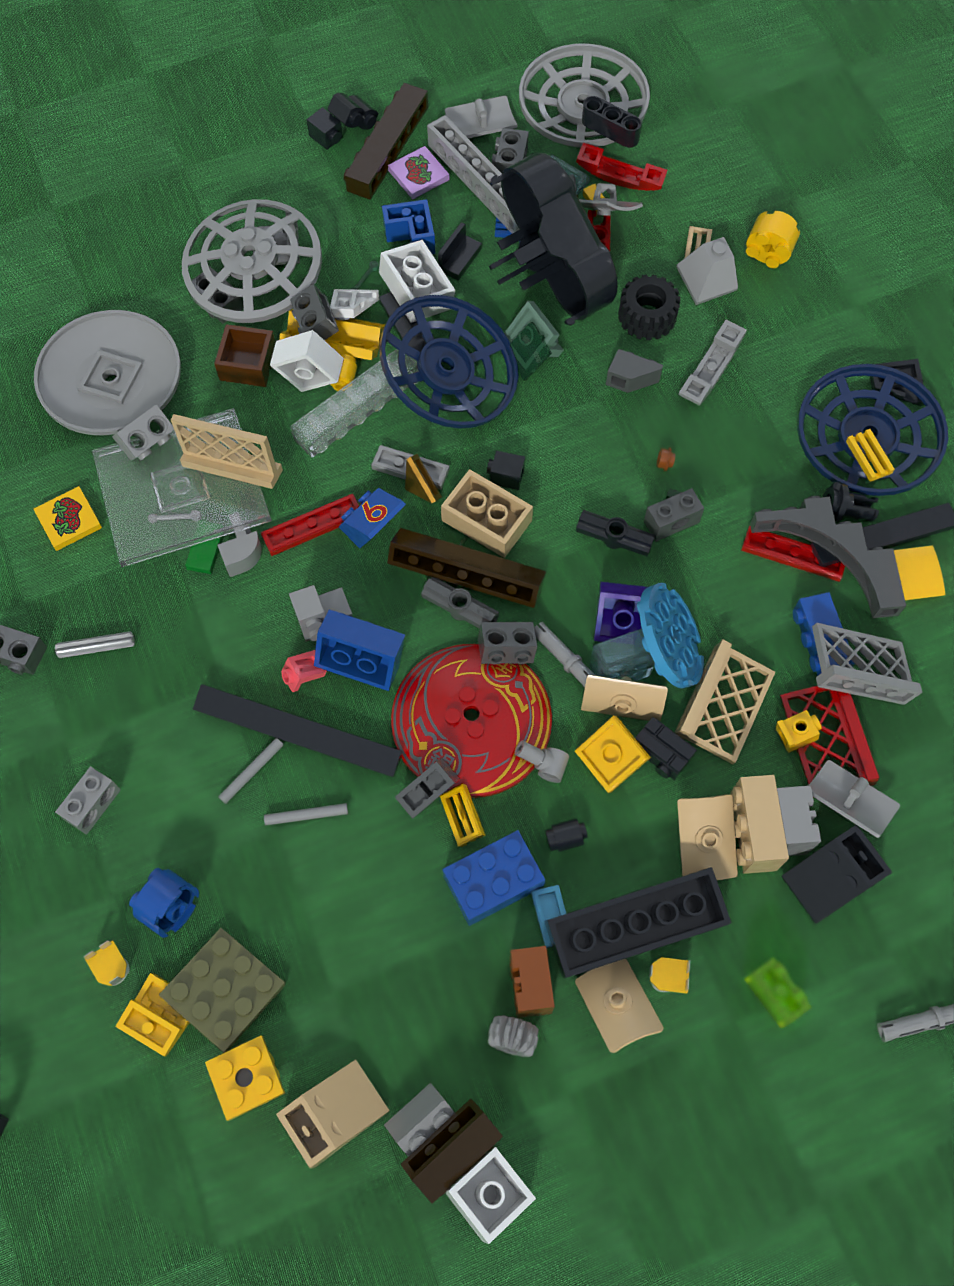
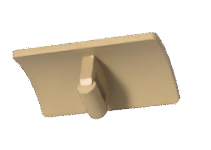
M589 674L586 678L581 710L647 721L654 717L660 721L668 688L662 685L632 681L627 676L616 679Z
M732 795L679 799L677 804L682 876L712 867L717 880L737 877Z
M626 959L592 969L575 980L610 1052L616 1053L636 1040L663 1031L664 1027Z

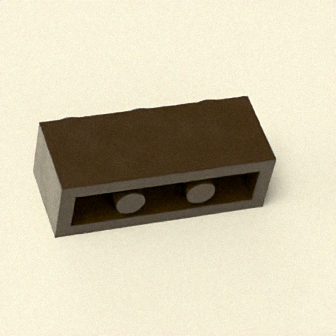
M470 1098L401 1163V1166L414 1184L433 1204L487 1151L491 1150L503 1136L479 1106Z

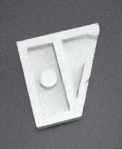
M334 289L330 305L334 318L338 320L355 318L379 300V290Z

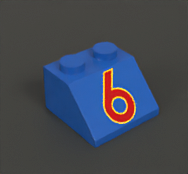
M380 488L376 489L373 493L368 490L358 500L361 505L356 510L351 507L341 517L344 522L339 528L360 549L406 504Z

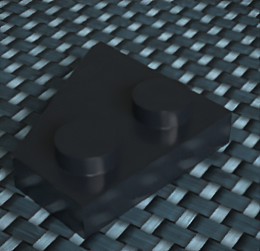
M919 359L875 364L897 369L923 384ZM870 376L872 390L880 392L885 379ZM894 382L889 395L902 401L924 406V403L914 393Z

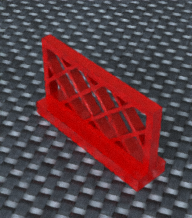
M814 686L780 695L787 719L799 714L790 709L788 702L796 698L807 703L803 711L808 710L810 705L824 711L825 713L819 721L822 727L821 731L833 737L827 749L815 742L806 745L804 749L803 747L797 749L808 785L812 782L816 773L821 770L822 767L820 766L827 755L842 762L840 767L843 768L844 765L855 769L858 778H865L870 786L877 783L879 775L851 694ZM829 690L832 701L828 708L814 701L817 693ZM833 704H834V707H835L836 712L833 711V710H831ZM828 714L839 719L840 726L836 733L822 726ZM841 730L843 731L844 737L839 735ZM836 739L848 746L849 751L845 758L830 751ZM809 746L824 753L818 765L806 758L805 753ZM850 755H851V758H852L853 763H852L851 761L847 760ZM809 766L815 769L812 774Z

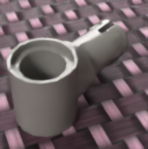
M520 741L515 749L516 756L534 764V767L539 770L538 775L541 778L554 783L562 781L569 760V755L566 752L556 748H543L541 750L526 741Z

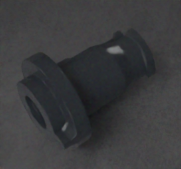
M833 481L831 487L827 488L823 494V497H830L835 523H838L843 517L866 519V521L873 522L879 514L878 509L870 508L873 503L878 502L879 499L877 497L868 498L865 495L851 493L845 483Z

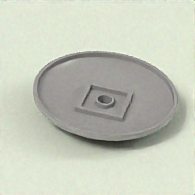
M99 311L81 316L69 322L46 342L35 365L34 386L41 405L60 425L75 432L88 435H114L156 404L161 411L166 407L179 384L181 360L171 335L153 319L131 311ZM109 376H117L113 381H105Z

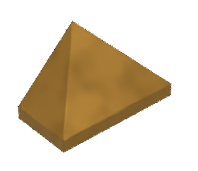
M415 454L406 461L405 490L430 503H434L442 496L418 454Z

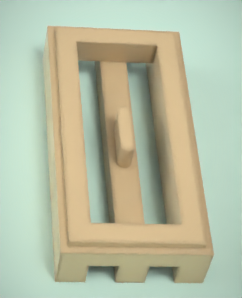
M689 227L684 259L690 255L693 233H697L696 250L701 245L702 234L706 235L705 243L711 241L712 229Z

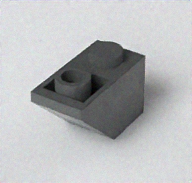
M618 349L608 369L606 385L629 393L659 383L663 365L654 360L637 356L632 352Z

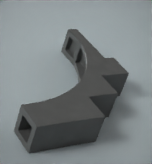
M808 497L804 499L799 509L788 507L783 510L772 511L771 509H763L755 512L750 523L752 533L768 531L790 533L814 542L836 556L849 569L863 589L872 618L899 616L906 607L893 548L883 549L882 547H874L867 550L861 522L852 523L844 521L835 524L830 497Z

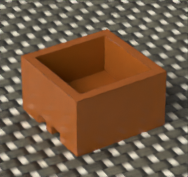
M546 946L510 950L509 961L517 1018L552 1014L555 1006Z

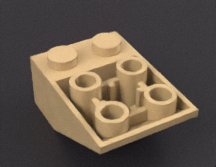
M354 1060L302 1094L276 1115L309 1168H315L390 1110L357 1060Z

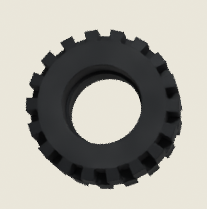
M646 274L642 275L641 278H633L632 282H628L621 293L618 312L619 322L622 323L621 327L624 330L628 329L629 335H637V339L644 337L646 340H651L655 337L657 340L662 335L666 336L674 328L681 301L680 296H678V289L674 288V284L671 281L666 282V278H657V275L653 274L651 277H648ZM643 305H650V306H653V307H655V308H657V309H655V310H649V309H645V308H643V307H641V306H643Z

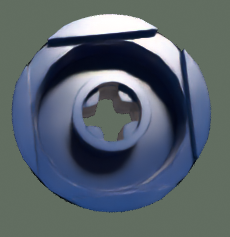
M156 868L149 875L148 882L141 891L136 892L131 897L129 906L133 908L134 918L160 937L166 938L168 937L166 934L168 931L173 930L177 932L190 918L196 907L192 902L194 896L199 898V890L173 871Z

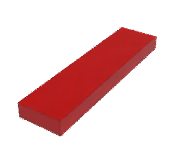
M352 493L260 533L272 557L339 528L344 522L341 517L351 507L356 510L359 504Z
M751 526L748 528L741 551L838 582L841 581L845 565L842 562L821 567L812 552L811 545L771 532L752 533Z

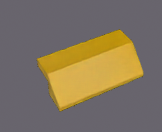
M292 310L289 311L287 330L280 333V340L299 334L298 327L300 326L294 318ZM335 318L339 331L324 340L339 354H347L367 360H373L377 357L381 334L385 324L353 318L348 320H338Z

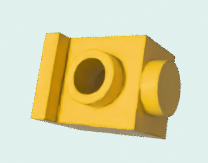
M807 710L788 719L780 720L776 725V731L788 753L818 740L819 730L822 729L816 715L810 716ZM803 724L806 729L799 731L796 729V726Z

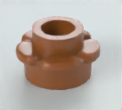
M668 447V449L661 448L659 451L656 466L657 468H662L663 471H667L668 467L672 468L674 465L676 454L671 453V447Z

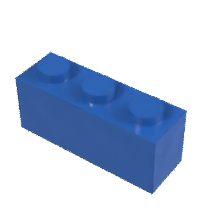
M829 592L800 598L793 609L794 622L800 626L802 644L809 651L810 666L817 676L822 672L812 626L816 623L843 628ZM824 634V638L833 645L834 641L827 634ZM838 646L835 647L844 659L848 657ZM828 655L831 666H840L830 655ZM852 660L848 662L852 667L855 665Z

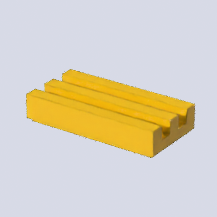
M871 429L866 430L863 434L860 432L855 437L852 435L847 438L846 443L870 482L893 473L895 469ZM857 442L861 444L862 448L866 453L865 455L863 454ZM869 462H871V463L873 464V466H874V468L876 469L877 473L874 472V470L872 469V467H871V465L869 464Z
M461 784L440 795L459 847L467 845L466 843L473 842L477 838L486 836L467 785ZM459 793H460V795H461V797H462L463 803H464V805H465V808H466V811H467V813H468V816H469V819H470V821H471V824H472V827H473V829H474V832H473V830H472V828H471L470 822H469V820H468V817H467V814H466V812H465V809H464V806H463V804H462V801H461V798H460V796H459ZM450 797H453L454 803L457 808V813L459 815L460 820L462 821L463 827L467 835L465 837L463 836V833L461 831L459 822L457 820L456 814L450 801Z

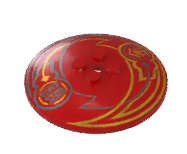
M462 644L444 648L427 656L407 674L399 686L394 699L391 726L396 748L403 751L401 759L416 777H419L436 761L443 758L460 778L445 792L465 784L471 798H480L495 795L512 788L535 769L534 764L516 756L515 749L520 741H526L541 750L543 748L546 749L551 734L552 712L550 701L542 682L527 664H481L479 645ZM469 709H474L479 713V717L474 721H469L464 717V713Z

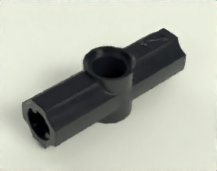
M583 510L576 527V532L604 541V544L611 549L621 547L648 557L655 539L654 534L629 526L622 518L614 517L609 519ZM616 531L619 532L620 535H613L611 532Z

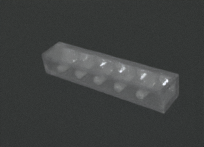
M398 349L386 356L388 367L393 377L402 376L398 365ZM405 354L408 374L419 372L417 361ZM381 361L290 426L293 439L311 458L318 453H323L334 441L342 439L353 427L361 425L368 416L380 411L391 399L397 398L384 375ZM407 385L399 386L402 391L408 388Z

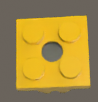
M262 1035L205 1062L226 1121H230L285 1094L280 1081V1073L274 1064L275 1060L269 1052Z

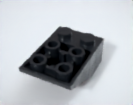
M855 825L781 877L816 925L893 872L858 825Z

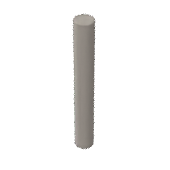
M275 738L218 798L226 804L284 746L283 743Z
M347 803L265 814L264 822L265 826L345 815L348 814Z

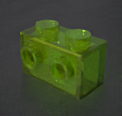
M774 957L744 978L780 1028L788 1026L812 1008L808 1003L805 993L798 986H795L789 978L786 968L780 962H777Z

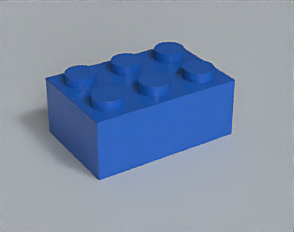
M329 609L317 633L314 666L389 691L399 669L405 634Z
M518 830L442 869L443 877L469 926L530 895L531 892L543 888L545 884V878Z

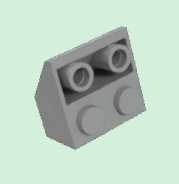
M430 1083L385 1123L384 1126L400 1148L409 1156L455 1112Z

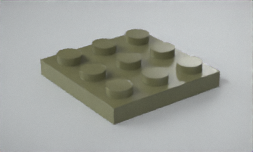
M220 928L164 988L159 996L222 1053H225L284 988L285 982L226 931Z

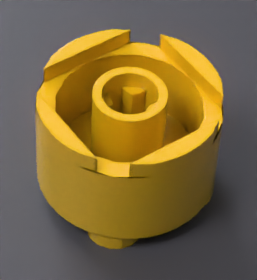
M768 211L761 213L754 223L746 242V254L760 262L766 263L769 268H777L791 257L800 236V230L798 231L796 227L798 223L790 215L781 211L767 214Z

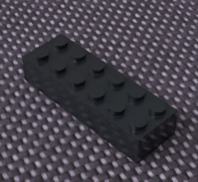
M712 867L544 921L562 978H568L732 924Z

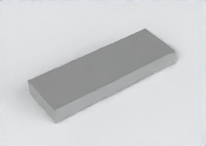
M380 445L371 466L373 470L406 479V461L413 454ZM420 457L437 489L442 490L450 470L449 465Z

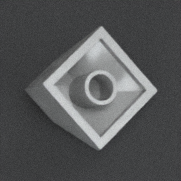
M724 237L702 244L676 266L695 305L729 294L738 289L734 255Z

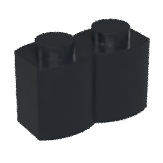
M344 93L334 94L327 109L345 126L349 128L360 127L363 130L373 128L379 114L359 96L352 95L348 97Z

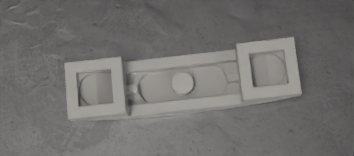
M725 320L715 335L709 350L693 375L690 374L678 395L700 406L724 373L747 330Z

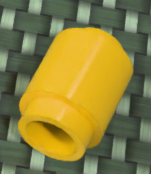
M341 354L344 359L339 380L337 383L330 385L336 391L345 392L352 389L357 364L354 357Z

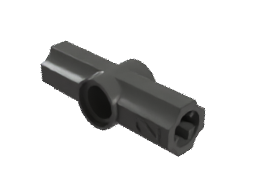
M432 577L428 579L421 593L422 598L448 611L454 619L465 620L479 629L481 622H497L499 617L498 611L472 598L467 590L462 588L455 589L437 578ZM458 602L465 603L462 607L455 606Z

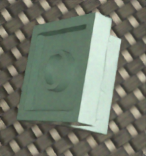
M534 301L526 302L504 333L509 339L516 357L526 370L533 371L543 357H559L564 351L558 343L559 333Z

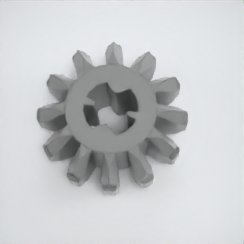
M505 1015L496 1016L492 1024H490L488 1044L504 1053L530 1057L533 1056L534 1050L537 1047L539 1029L532 1025L531 1022H526L522 1019Z

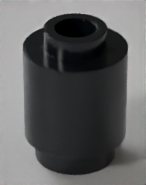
M577 818L553 824L550 829L545 830L551 851L558 850V852L583 846V839L588 838L584 822L578 823Z

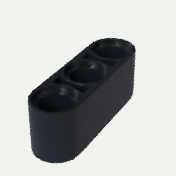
M590 96L584 100L582 123L584 126L627 148L635 147L639 143L642 126L640 118L597 96Z

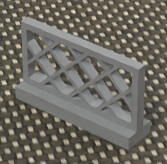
M816 623L812 626L822 672L816 677L818 687L903 705L922 693L920 683L912 682L902 642L821 623ZM824 634H827L834 641L833 645L824 638ZM843 639H848L856 648L853 650ZM865 643L870 644L877 651V653L874 655V653L865 645ZM836 646L848 656L846 659L835 649ZM886 648L894 649L896 659L886 650ZM858 651L869 660L867 664L857 654ZM828 655H830L840 666H831ZM880 655L890 665L889 668L878 659ZM852 660L861 670L854 669L848 662ZM873 664L882 675L876 674L870 666ZM893 669L901 676V679H898L892 673Z

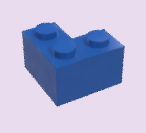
M427 199L382 206L387 242L409 239L410 243L423 240L431 254H435V235Z

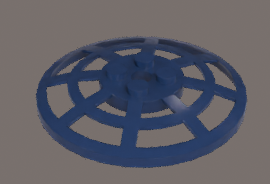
M426 295L416 297L402 304L393 312L385 324L379 344L382 370L388 384L397 397L419 416L445 427L473 428L494 420L506 409L512 400L518 381V366L514 350L509 339L497 323L476 306L455 297ZM443 307L458 311L454 324L445 321H426L422 308ZM413 311L418 325L410 329L401 341L391 334L390 331L401 317ZM469 316L483 326L496 342L483 347L474 335L463 328L466 317ZM430 330L450 331L448 339H434ZM419 333L422 334L426 343L421 352L408 345L411 339ZM459 336L467 340L476 351L469 354L458 343ZM387 342L399 350L398 365L402 376L393 377L388 367L385 351ZM499 351L502 352L507 367V385L493 382V367L489 356ZM405 354L417 361L419 372L408 374ZM482 360L484 365L485 379L474 376V363ZM441 362L447 363L451 370L444 369ZM424 381L432 388L431 399L424 395L414 383ZM469 384L483 388L479 396L472 401L468 399L463 391ZM407 385L419 399L430 405L429 411L423 410L411 401L399 386ZM490 391L503 393L504 397L498 407L486 417H483L475 408L485 400ZM442 394H454L461 405L442 404ZM439 410L448 412L467 411L474 421L459 422L438 417Z
M855 364L827 373L808 390L800 406L797 418L799 441L811 464L831 482L845 483L849 491L863 495H895L919 486L938 468L946 453L948 444V425L945 414L933 394L910 375L883 365ZM873 376L885 380L880 392L866 389L850 391L845 378ZM836 382L840 395L829 402L823 412L810 405L813 398L822 389ZM894 382L914 393L926 407L912 413L904 403L889 395ZM871 398L876 399L874 407L858 408L854 399ZM844 403L849 413L842 422L829 416L837 406ZM886 403L896 408L904 417L895 420L889 413L884 411ZM806 414L819 421V447L809 448L805 439L804 419ZM930 415L935 422L937 431L936 449L921 447L922 436L918 421ZM825 425L839 431V442L827 444ZM910 426L913 435V445L899 442L900 429ZM871 429L887 457L891 456L894 451L909 454L908 458L901 465L894 468L895 470L892 474L877 479L890 478L897 486L896 488L875 489L857 485L859 478H868L861 471V466L846 443L849 436L853 435L855 437L857 433L862 432L863 434V431ZM857 442L863 454L865 455L866 453L862 448L861 444ZM845 450L846 453L855 458L852 467L842 463L833 453ZM826 455L836 467L849 474L847 481L828 471L816 457ZM917 456L933 459L926 471L913 482L908 484L900 476V473L912 465Z

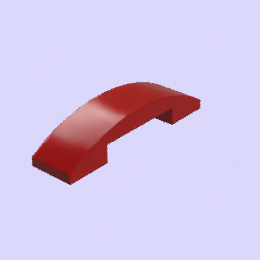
M587 143L582 144L576 162L594 176L614 185L630 189L661 190L668 171L667 169L646 163L645 169L603 156L604 149Z

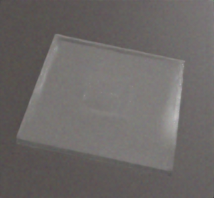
M234 408L196 419L241 430ZM160 430L155 431L153 433L159 434ZM175 430L169 433L172 438L163 445L159 446L156 443L151 446L152 453L141 461L138 457L131 461L117 443L92 450L121 567L272 521L261 487L182 467L180 459L184 453ZM196 436L206 444V442L203 439H201L199 436ZM138 437L130 439L133 447L140 448L141 441ZM229 437L231 440L238 444V442L235 439ZM219 441V443H221V444H222L223 446H225L227 449H230V448L227 447L224 443H222L221 441Z

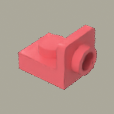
M315 650L287 658L281 674L284 683L289 686L292 692L298 691L302 683L325 676L327 670L314 666Z

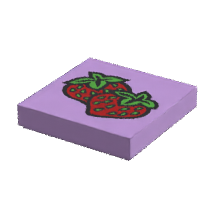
M426 146L388 165V171L412 200L449 180V173Z

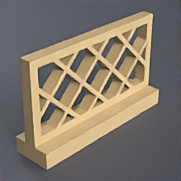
M175 414L171 418V423L184 453L180 459L182 467L273 489L283 469L281 463L274 461L267 436ZM196 436H199L201 439H203L206 442V444ZM229 437L235 439L238 442V444L231 440ZM219 441H221L222 443H224V444H225L227 447H229L230 449H227L225 446H223L221 443H219ZM253 443L260 444L261 449L256 447ZM242 447H245L247 450H249L252 453V455L249 454Z
M722 639L713 648L703 670L701 680L697 683L674 733L723 760L735 764L775 675V671L732 649V644ZM730 657L739 661L742 671L731 674L727 664ZM757 671L765 675L766 678L763 684L755 686L750 672ZM744 675L749 688L738 691L733 677ZM727 679L732 693L721 696L717 685L719 681ZM751 692L754 705L744 708L740 695ZM734 697L739 711L727 713L723 700ZM717 702L722 716L710 718L707 710L708 704ZM741 714L745 725L743 729L734 731L729 717ZM724 719L729 733L717 736L712 722ZM707 724L712 738L703 740L697 737L695 733L699 726ZM731 737L734 745L732 754L722 749L719 740Z

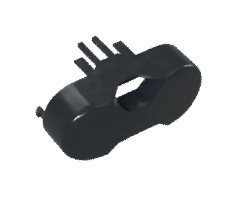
M533 153L505 168L500 176H493L490 185L494 186L501 182L506 205L519 230L499 240L497 243L501 251L518 241L519 245L518 250L491 264L489 268L493 270L514 257L519 266L526 264L497 281L498 285L503 284L527 269L536 272L519 282L522 290L524 291L546 278L556 299L571 316V318L564 321L569 326L575 324V320H584L610 305L617 295L618 288L614 262L610 251L600 241L577 197L574 182L563 167L545 153Z

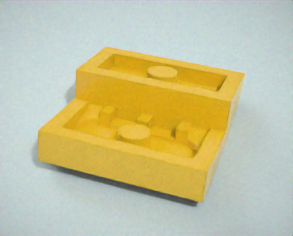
M933 545L894 550L905 600L946 595L941 568Z
M150 973L135 1000H130L115 1027L165 1057L185 1031L189 1022L159 996L170 982L154 973Z

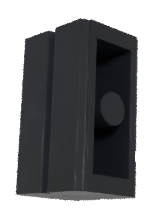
M654 717L650 719L635 738L651 757L648 761L656 766L655 770L666 779L671 777L674 781L692 760L697 749Z

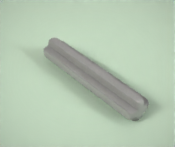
M129 631L59 642L55 644V653L58 658L133 647L135 645V638L133 633Z

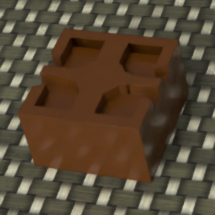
M226 324L214 363L219 380L266 387L269 369H271L270 363L276 344L273 331Z

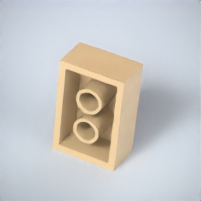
M470 469L441 505V518L443 522L503 558L507 556L532 522L533 516L532 505Z
M775 775L740 777L729 794L733 797L735 838H738L739 849L736 850L737 863L739 866H742L743 874L777 871L789 859Z

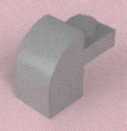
M239 513L229 517L237 538L218 544L230 577L253 568L259 561L262 553V546L257 531L251 533L248 522H242Z

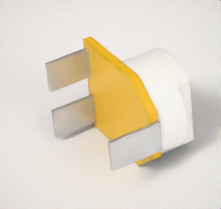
M107 940L99 946V950L96 952L91 951L83 956L98 983L108 986L118 985L129 974V964L113 940L111 942Z
M661 957L652 963L649 968V979L653 988L660 992L688 994L690 960Z

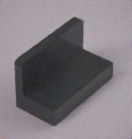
M461 222L438 253V264L445 275L459 281L482 249L481 242L466 236L465 223Z

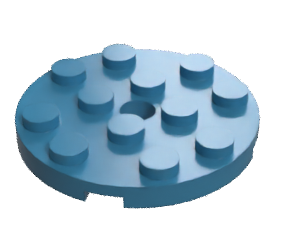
M657 583L647 587L642 593L640 602L637 603L644 635L642 638L643 647L647 652H650L654 660L655 670L660 676L663 675L672 685L678 688L693 686L701 680L704 669V656L698 653L697 644L701 643V639L692 614L681 596L674 589L669 591L665 583Z

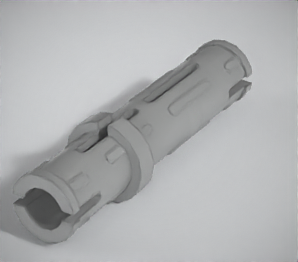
M540 622V628L537 625L534 627L536 638L564 666L563 669L567 673H571L585 688L587 675L596 674L544 622Z
M954 1004L945 1007L933 1006L929 1007L928 1011L877 1023L880 1038L882 1037L883 1042H888L927 1030H943L945 1026L954 1023Z

